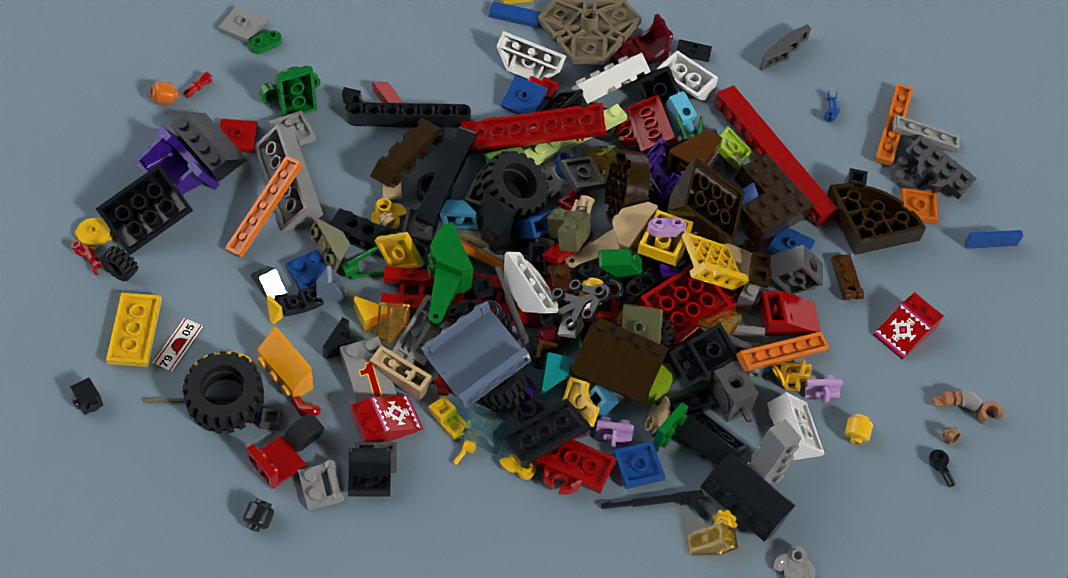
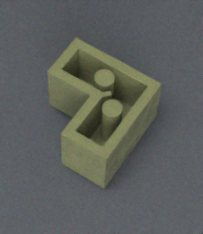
M554 208L547 218L549 237L559 239L560 250L578 253L591 233L590 213Z

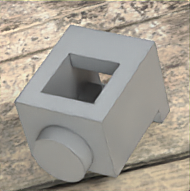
M749 282L746 283L739 296L736 308L753 315L761 298L758 295L761 287L749 284Z

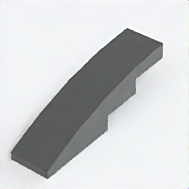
M806 24L781 38L763 56L759 69L762 71L789 60L790 53L798 50L801 42L808 40L811 27Z

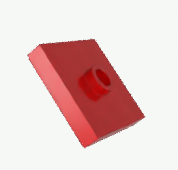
M221 119L220 129L240 152H254L258 121Z

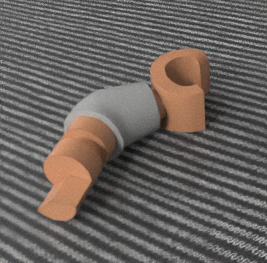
M961 388L952 393L950 391L942 392L941 396L932 397L934 407L951 406L954 404L965 407L973 412L978 411L977 418L981 424L989 417L986 412L991 413L995 419H1000L1003 415V409L998 403L989 401L983 404L984 400L970 389Z

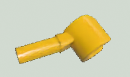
M466 440L459 455L452 463L457 465L466 452L473 454L476 449V443Z

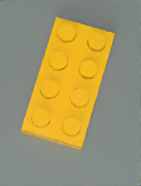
M121 293L106 357L107 364L148 367L162 302L160 295Z

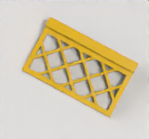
M684 232L681 235L694 266L689 271L692 278L734 291L749 282L748 276L739 272L729 246L688 232Z

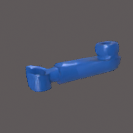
M830 90L827 93V100L830 109L824 115V119L827 122H833L840 112L838 102L836 101L837 90L834 97H829Z

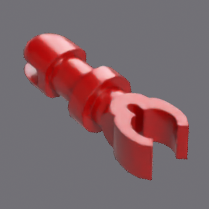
M208 71L205 72L198 81L195 80L192 86L187 87L183 91V95H186V98H190L197 90L200 91L203 88L202 86L212 82V75Z

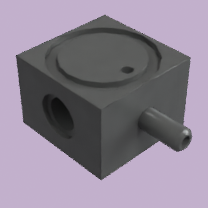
M804 244L771 255L770 278L785 292L794 295L810 289L814 290L816 287L823 285V263Z
M739 361L715 370L708 388L725 421L729 422L743 416L747 423L752 422L754 418L751 415V411L759 393L746 372H744Z

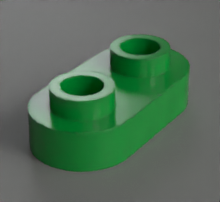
M270 30L257 35L249 40V50L254 54H261L281 45L282 36L276 30Z

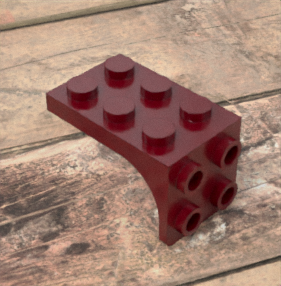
M655 14L650 28L640 35L627 38L610 59L616 65L619 63L618 59L624 56L630 58L642 53L647 65L665 61L668 59L669 52L671 51L673 33L668 29L665 20L661 18L660 14Z

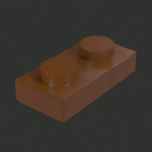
M567 263L548 266L553 290L561 288L564 293L576 296L577 294L572 292L569 287L572 278Z

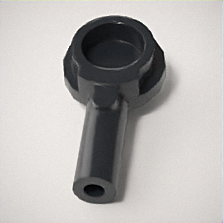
M933 450L929 455L930 465L935 470L940 471L948 487H953L956 483L947 467L949 456L943 450Z

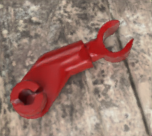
M78 240L75 243L72 242V251L88 259L95 275H98L97 269L102 268L105 270L94 249L82 244Z

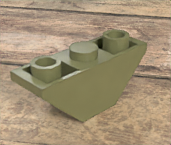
M315 219L309 234L326 264L331 266L336 272L349 249L350 243L343 231L320 219Z

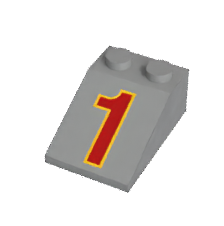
M378 336L340 347V360L356 403L368 398L397 396L393 381L370 363V359L381 346Z

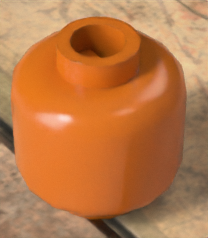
M157 81L151 86L150 98L157 105L170 106L178 98V89H175L171 82Z

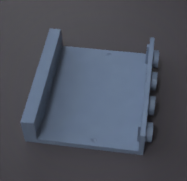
M487 301L476 305L472 312L461 316L455 324L444 328L440 335L434 339H429L421 347L425 357L465 408H468L531 362L528 351L525 348H521L491 311Z

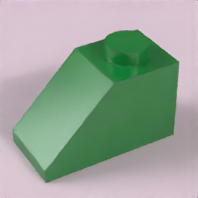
M606 249L598 251L600 268L623 282L642 273V259L631 250Z

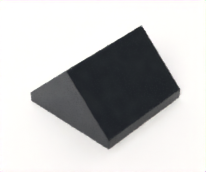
M577 89L560 92L540 112L581 106L583 90Z

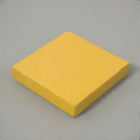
M408 232L379 236L374 240L388 266L419 268L424 265V261Z

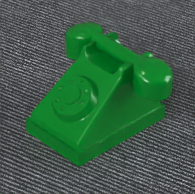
M294 66L278 73L274 81L275 84L268 82L259 89V95L263 103L270 104L278 99L281 116L283 117L301 110L304 114L317 111L315 89L320 86L321 81L318 75L313 72L311 66Z

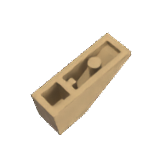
M382 345L370 359V363L403 391L418 400L423 398L431 386L432 376Z

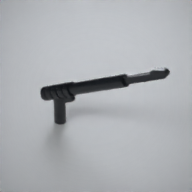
M701 489L631 499V501L615 503L608 501L601 504V509L677 502L681 506L691 505L701 518L708 514L698 501V499L703 500L704 498Z

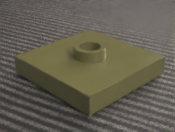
M624 304L622 328L660 344L663 309Z

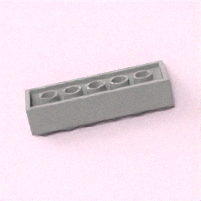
M277 124L254 147L267 184L285 156L301 161L303 167L275 208L282 231H289L312 225L315 219H319L323 215L294 130Z

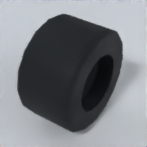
M307 414L289 427L284 434V439L295 452H300L323 434L324 426L314 414Z

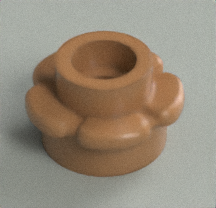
M956 426L948 427L943 432L942 436L945 443L948 442L954 445L959 440L961 432L957 430Z

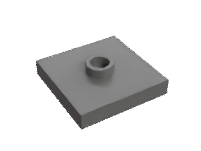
M236 5L218 29L219 32L248 43L265 25L267 19Z

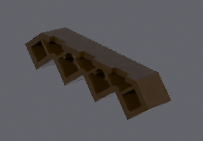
M421 118L417 122L418 126L415 129L411 128L403 135L401 143L396 142L389 149L387 157L382 156L377 161L370 177L388 187L395 188L401 182L403 172L409 174L410 171L414 170L417 158L423 160L424 157L428 156L431 144L437 146L438 143L442 142L445 130Z

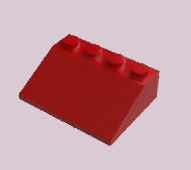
M693 264L641 296L634 304L663 309L662 317H665V320H670L669 324L674 325L672 330H676L674 335L676 340L673 341V345L680 342L683 337L689 335L697 327H703L733 307L719 286L691 277L689 271L694 268Z

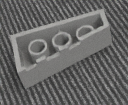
M784 419L767 431L759 443L760 447L751 455L753 459L746 464L768 483H778L785 477L784 473L790 467L789 463L794 458L793 454L799 448L798 444L802 437Z

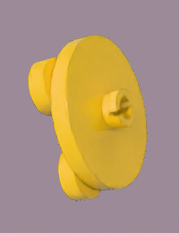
M102 218L86 219L75 230L76 238L82 244L94 249V251L98 246L114 238L113 232Z

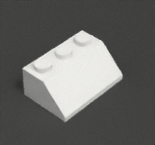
M679 51L672 54L657 68L669 66L677 85L697 99L705 101L715 91L718 77Z
M786 392L767 403L769 408L768 414L773 420L774 425L786 419L802 437L798 444L799 448L793 454V460L818 457L825 454L807 402Z

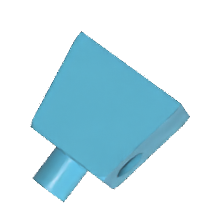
M682 91L669 97L664 110L671 128L675 133H681L676 114H679L686 133L694 135L697 132L696 127L693 125L697 118V113L687 95Z

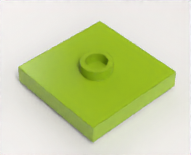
M727 126L719 135L723 137L720 154L737 170L751 154L752 150Z

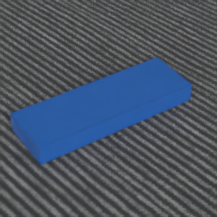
M493 1L489 17L538 28V16L542 12Z
M1022 230L969 233L964 245L966 249L1018 246L1024 235Z

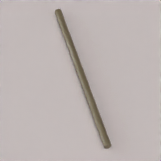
M240 396L205 397L207 401L237 400ZM184 397L145 398V402H185Z

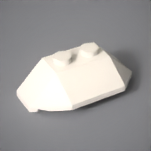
M505 31L502 32L497 44L498 52L506 70L526 79L533 76L542 80L543 77L550 78L560 73L567 57Z
M506 252L504 258V281L509 293L516 300L518 307L523 312L557 313L559 311L558 302L552 297V291L540 273L530 262L524 259L520 252Z

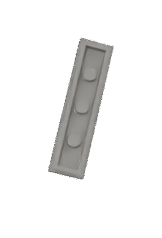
M899 115L893 118V132L914 139L923 135L935 146L955 153L958 152L960 136Z

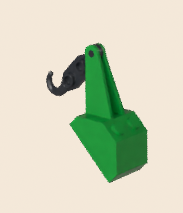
M454 223L442 225L430 245V254H427L429 265H427L428 274L434 278L429 313V324L432 327L441 326L443 321L457 322L461 316L472 312L476 305L485 302L468 300L452 305L458 292L463 293L472 289L473 267ZM486 300L489 306L496 310V317L499 318L502 314L501 306L496 301Z

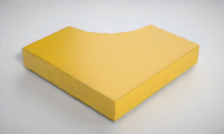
M570 377L562 401L567 398L590 426L594 427L600 408L590 399V383Z

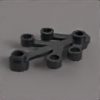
M575 279L569 284L572 292H583L588 295L579 297L564 293L561 288L554 289L552 297L555 301H565L570 304L559 308L557 313H541L540 323L546 329L553 328L556 325L557 318L572 311L571 317L566 318L564 321V326L569 331L576 329L581 313L586 322L593 321L599 304L606 302L610 297L609 287L605 284L591 287L583 285L579 280ZM591 302L590 307L583 310L585 305Z

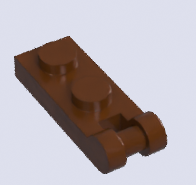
M851 255L832 256L831 262L843 300H851V298L863 299L864 291L860 286Z

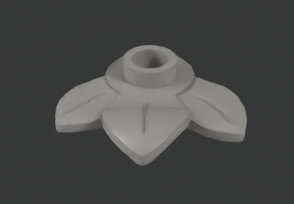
M792 546L786 554L779 555L774 562V570L784 571L785 578H815L814 564L808 560L807 551L801 546ZM795 552L800 553L801 558L799 560L794 557Z

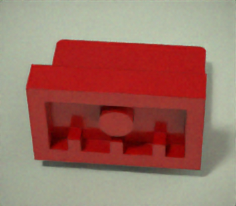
M280 436L262 449H257L254 444L246 448L248 461L271 489H274L298 473V470L306 467V463L283 436Z

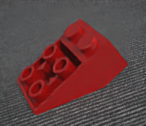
M763 291L758 305L762 326L765 328V336L808 335L821 332L814 301L783 291Z

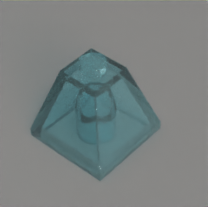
M475 403L460 438L475 442L477 446L497 455L502 445L499 435L508 431L512 420Z

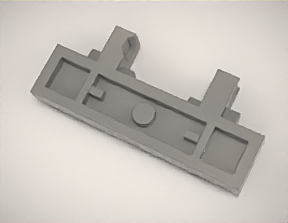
M426 295L392 352L408 362L416 363L421 367L426 364L428 359L418 353L420 350L418 346L427 331L431 332L434 329L441 333L444 328L448 327L445 323H442L439 327L430 326L429 313L432 297Z

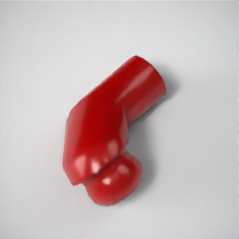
M300 396L292 400V404L301 417L307 414L318 416L321 413L318 405L305 404Z

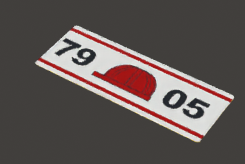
M184 318L154 359L153 364L173 371L203 326Z

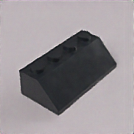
M206 113L184 114L171 124L176 135L218 182L248 161Z
M730 452L716 466L701 485V488L726 510H729L732 515L736 516L740 522L764 542L776 533L796 506L733 452Z

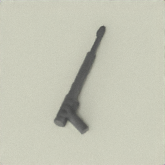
M497 266L495 271L519 334L517 343L522 349L525 348L528 351L531 359L536 358L535 351L532 349L533 346L530 344V338H528V333L525 331L511 293L509 294L503 279V272Z

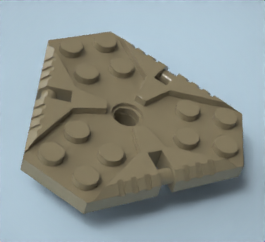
M553 0L538 16L540 25L552 37L553 41L557 42V46L560 47L571 63L579 65H605L618 48L622 46V43L641 24V17L626 0H593V3H587V0Z

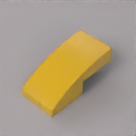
M445 396L428 406L434 418L453 441L470 431V426L457 413V408Z

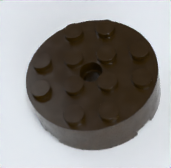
M618 150L615 154L616 161H612L610 164L605 187V204L609 205L606 217L610 223H612L613 217L616 214L618 215L622 208L649 202L648 192L652 188L649 169L650 158H647L643 152Z

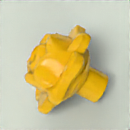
M720 509L713 516L714 526L720 529L721 533H732L733 529L737 527L735 522L737 518L729 510L724 512Z

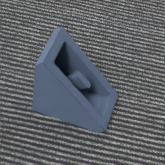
M327 266L316 281L317 298L346 302L345 285L333 268Z

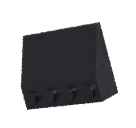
M160 164L95 208L130 255L193 212V209L171 176Z

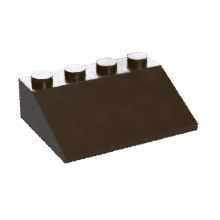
M693 157L671 193L667 211L674 216L692 221V229L705 238L720 244L734 242L745 193L697 157Z
M595 316L570 373L644 405L669 348Z

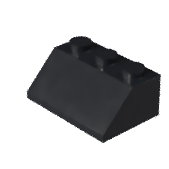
M702 411L689 415L676 434L680 437V441L683 444L692 446L700 457L707 458L713 462L712 465L715 468L730 452H733L740 458L749 447Z

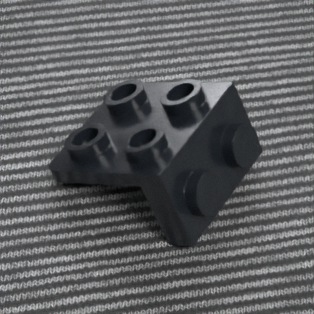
M350 448L348 453V497H390L391 450L389 448Z

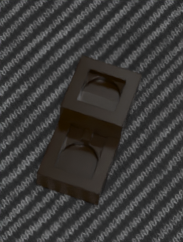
M752 252L749 267V284L765 288L769 287L771 256Z

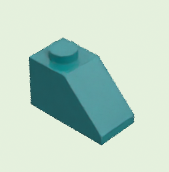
M549 352L544 356L538 395H543L564 381L568 375L571 376L570 370L573 364H570L571 357Z

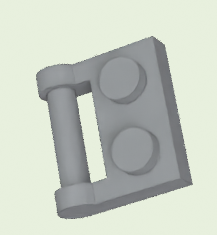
M330 460L321 465L298 470L308 510L337 504L345 500L344 493L340 490L336 476L335 461ZM327 473L333 493L330 496L326 495L321 474Z

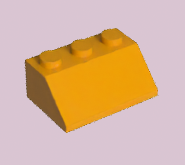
M274 327L257 349V362L262 369L266 368L274 383L278 382L283 394L293 400L295 397H301L314 389L312 367L278 328Z

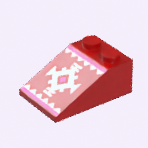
M914 292L875 331L873 336L903 360L938 328L944 315Z
M408 395L368 398L351 404V417L362 442H390L423 430Z

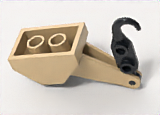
M645 202L622 208L618 215L616 214L613 217L612 230L579 250L578 253L570 255L565 260L569 271H579L580 276L585 279L597 278L602 280L605 285L617 287L618 292L610 295L609 299L620 298L624 294L625 286L612 274L598 266V251L629 249L638 254L639 243L647 230L648 222L653 219L657 212L658 206Z

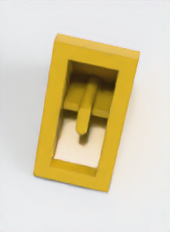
M355 296L354 311L364 331L390 323L392 319L391 308Z

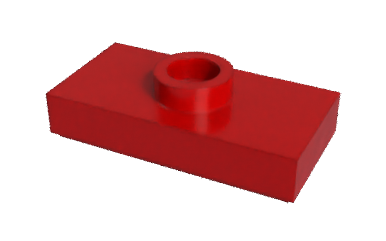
M572 190L561 198L556 206L561 205L562 209L571 210L575 200H580V197L583 195L592 197V195L586 191L573 192Z

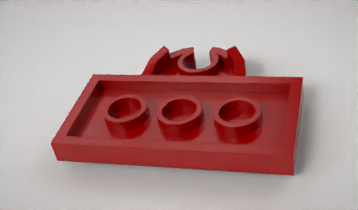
M658 94L626 107L629 118L618 124L619 127L616 132L622 145L628 147L639 145L641 152L647 154L660 138L671 145L677 142Z
M573 439L532 463L544 468L542 478L549 490L553 489L554 481L558 480L564 484L559 489L558 494L561 495L572 494L580 486L601 494L614 467L616 458Z

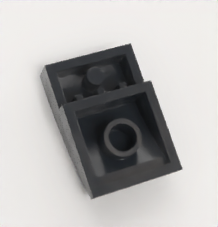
M720 322L668 351L666 357L684 388H687L713 374L715 370L723 368L738 359L736 356L738 352Z

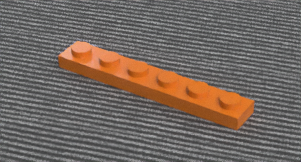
M897 83L874 161L892 166L901 134L893 132V118L896 115L906 118L914 88Z
M285 156L226 245L225 249L229 253L243 258L303 167L301 161Z
M817 332L743 350L737 353L736 356L744 372L822 353L830 348L822 332Z

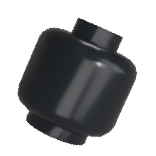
M261 499L249 502L243 516V521L248 524L247 528L255 532H259L260 529H268L274 515V510L271 508L272 504Z

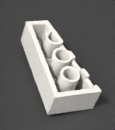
M640 53L630 58L624 56L618 59V64L614 65V63H611L604 67V71L600 72L597 70L591 73V78L586 80L583 77L575 81L577 85L571 87L572 90H583L581 106L606 95L607 92H611L622 87V85L638 79L637 77L651 72L643 54Z

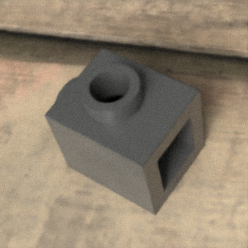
M551 168L542 171V173H545L547 177L546 182L549 184V189L547 190L549 191L548 199H553L560 194L562 182Z

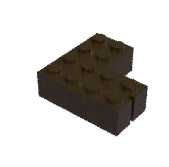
M767 153L755 159V161L743 165L734 179L742 189L754 183L759 195L757 198L742 205L738 221L739 228L755 246L802 221L814 207V204Z

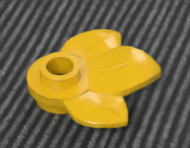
M381 198L375 203V211L371 214V222L378 224V218L383 213H393V217L396 220L388 228L398 229L400 226L399 217L405 215L407 211L401 204L392 203L387 198Z
M511 454L510 457L499 460L501 466L506 471L517 473L521 479H531L536 473L537 465L530 463L522 468Z

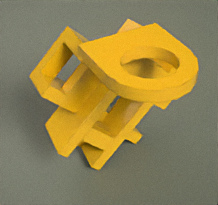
M802 358L801 363L791 360L789 363L783 362L777 364V366L771 365V370L785 390L800 391L802 381L807 382V379H810L812 366L811 364H806L805 358Z

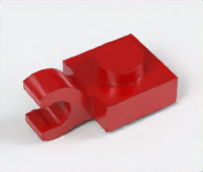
M530 76L528 79L531 82L546 87L548 91L544 98L550 101L559 88V83L546 77L539 80Z

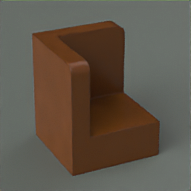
M540 340L534 368L542 370L544 356L548 352L557 354L559 344Z

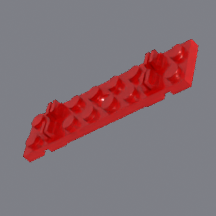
M603 103L589 104V107L584 108L574 106L557 110L485 118L480 122H475V120L461 122V127L477 132L476 141L470 153L484 151L488 153L491 150L493 152L499 149L574 139L576 141H579V139L584 141V138L607 135Z

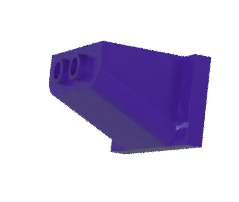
M163 125L156 129L161 136L134 161L144 174L156 165H162L182 194L203 183L208 184L213 189L220 185L183 141Z

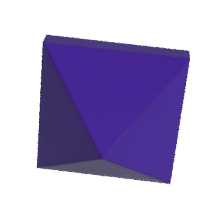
M661 262L657 263L663 280L679 272L674 267Z

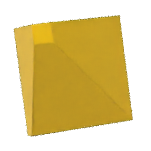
M268 295L266 297L270 322L274 325L283 318L282 306Z

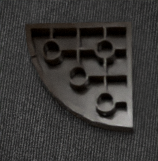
M850 183L833 184L829 187L827 196L838 207L835 218L854 255L921 240L926 226L913 210L910 211L906 208L904 202L895 196L866 185L859 187L853 186Z

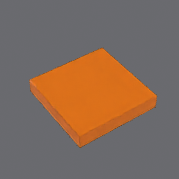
M902 188L900 200L904 202V206L910 211L913 210L923 223L937 225L939 221L937 193Z

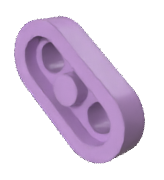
M653 218L648 222L647 231L655 237H681L686 231L687 225L680 218Z

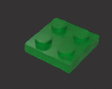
M683 402L658 428L653 441L656 452L670 444L673 434H677L687 419L686 412L688 406Z

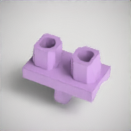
M810 375V379H807L804 396L805 398H821L823 403H828L830 398H840L843 381L842 379H836L834 375H827L824 379H817L815 375Z
M601 417L597 421L595 439L611 441V447H615L616 442L631 444L634 425H630L629 420L622 419L619 423L611 422L609 417Z

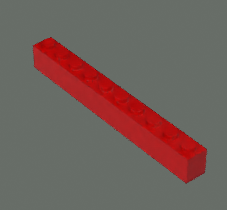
M733 85L717 92L714 102L715 107L720 110L725 119L730 122L735 131L745 140L746 145L754 151L756 157L759 158L767 153L814 204V207L807 215L808 219L816 227L834 220L838 207L739 90Z

